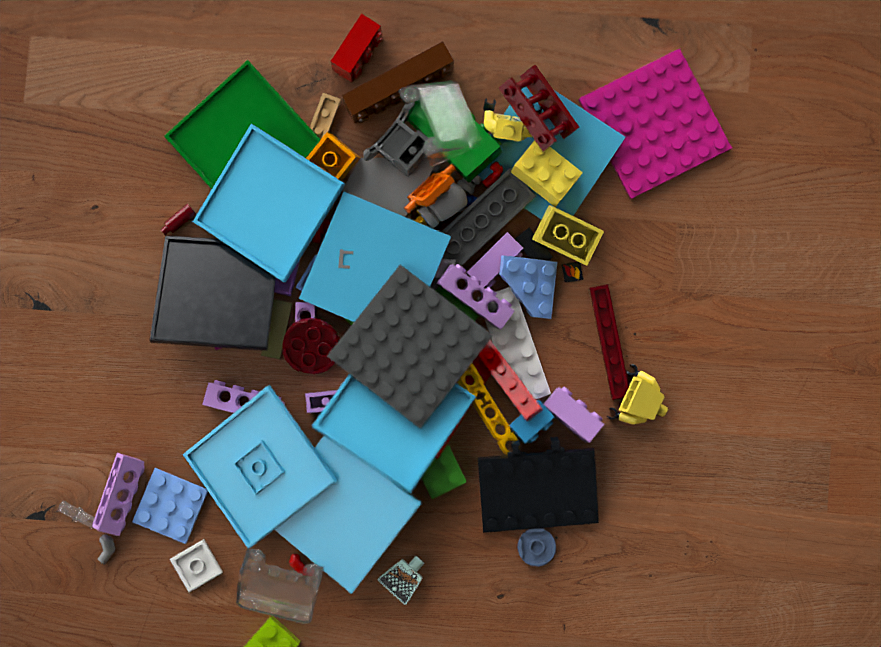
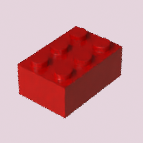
M361 13L330 61L333 71L350 82L354 78L358 79L363 71L361 69L363 64L370 61L373 56L371 52L375 47L378 48L383 40L381 25Z

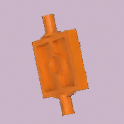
M450 164L444 171L439 173L433 172L407 197L410 202L404 207L405 211L410 213L416 206L428 207L433 205L440 194L450 189V185L454 182L451 174L456 171V168Z

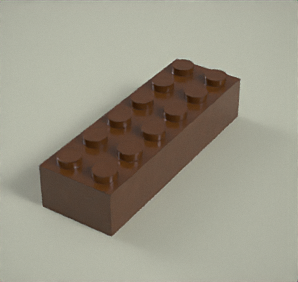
M442 41L341 95L344 106L354 124L357 122L363 123L369 119L368 116L371 114H379L386 109V106L390 104L396 105L402 101L403 97L407 95L409 97L419 92L418 89L424 86L426 88L435 84V80L450 76L452 71H454V60Z

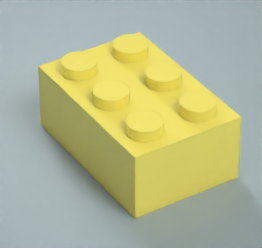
M535 140L511 170L513 175L554 207L560 203L583 173L551 147L542 151Z
M548 205L532 240L587 266L604 231L556 207Z

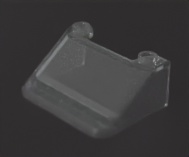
M455 81L410 85L398 90L404 104L419 100L434 133V137L428 138L423 145V150L431 167L475 149L480 145V133L460 87Z

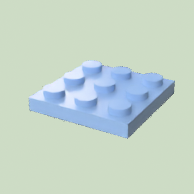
M154 468L132 522L187 544L208 490L158 468Z

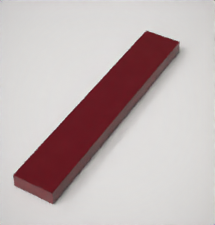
M609 285L591 287L589 292L611 399H622L629 388Z

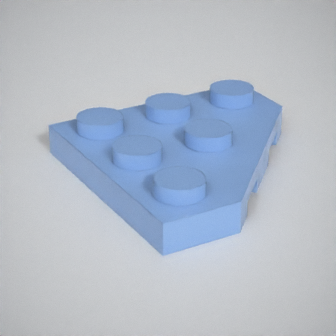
M501 255L499 275L507 282L513 294L527 309L528 314L531 317L551 319L557 262Z

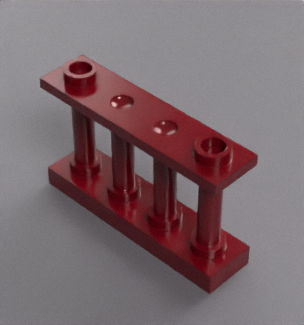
M536 65L530 67L520 76L521 81L516 83L513 77H511L498 88L542 151H545L557 141L555 136L560 134L565 139L580 128ZM526 86L533 95L528 99L521 90ZM538 102L544 112L538 114L532 106L533 104ZM549 118L555 128L549 130L543 122L544 120Z

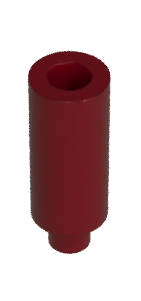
M187 203L165 221V226L160 230L164 235H167L170 231L174 233L195 216L196 213Z

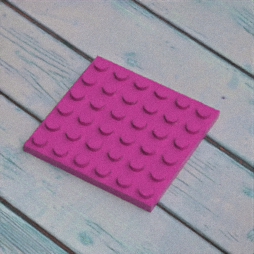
M680 48L579 98V102L585 111L625 136L610 162L630 200L732 149Z

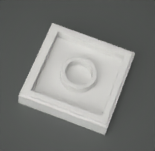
M205 539L170 559L189 593L223 573Z

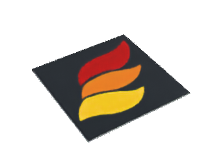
M580 262L561 264L565 283L583 280Z

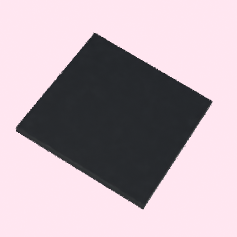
M165 235L150 343L268 351L276 277L219 239Z

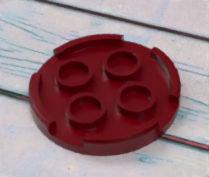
M305 318L295 322L288 328L283 338L282 352L287 363L296 371L314 375L329 370L335 364L334 361L328 358V355L340 340L335 329L327 322L317 318Z

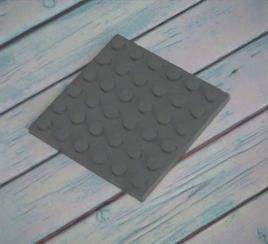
M399 265L332 349L328 358L421 429L493 335L402 265Z

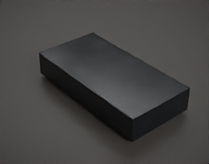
M530 228L515 238L523 247V251L528 258L546 261L553 258L552 254L543 244L532 240L534 232Z

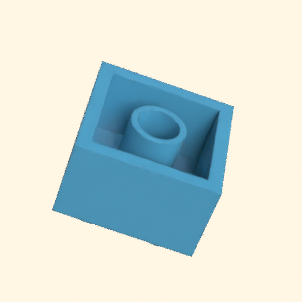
M537 400L543 411L528 422L521 414L509 425L510 429L522 443H532L539 436L537 434L538 431L541 429L544 431L553 424L552 419L554 416L540 400Z

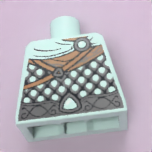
M417 556L409 564L401 559L382 574L378 581L406 605L422 580V576L417 571L424 565V562Z

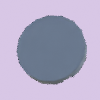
M543 528L528 529L519 538L517 549L519 556L525 563L539 567L546 565L552 560L556 552V543L553 536Z

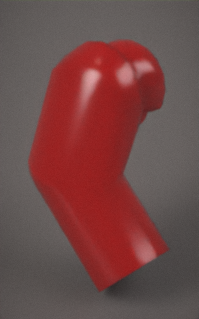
M298 554L290 556L289 565L296 573L315 574V565L303 564Z

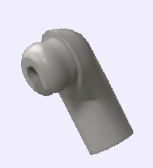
M103 534L99 539L103 552L98 557V561L106 564L115 552V545L111 536Z

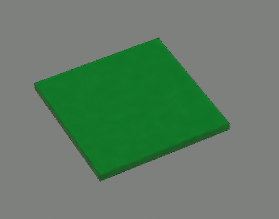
M249 60L245 61L164 135L211 189L214 187L251 124L257 126L305 158L321 140Z

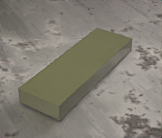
M273 300L268 351H262L261 356L281 359L282 343L287 331L292 303Z

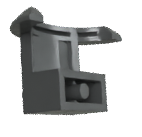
M414 102L406 104L386 133L374 145L363 151V159L365 161L371 160L380 153L409 177L432 151L433 142L419 130L414 132L405 124L415 107Z

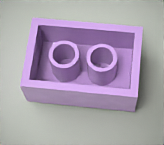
M556 388L543 403L544 406L557 420L585 443H590L604 426L601 422L603 419L597 413L587 411L586 408L588 406L581 400L575 401L571 397L572 393L567 388Z

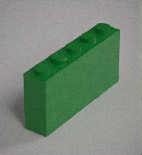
M436 82L414 102L415 107L407 121L417 131L419 130L433 142V147L469 183L503 153L501 149L502 143L498 138L491 137L488 134L489 131L485 129L484 124L481 123L479 125L475 121L476 117L472 112H466L462 108L464 106L459 99H453L450 96L451 92L444 85L441 87Z

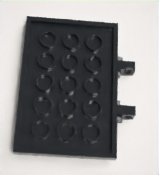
M550 437L551 450H546V452H520V441L513 440L511 441L512 451L507 452L508 455L477 457L483 533L599 523L595 449L564 450V447H560L558 437Z

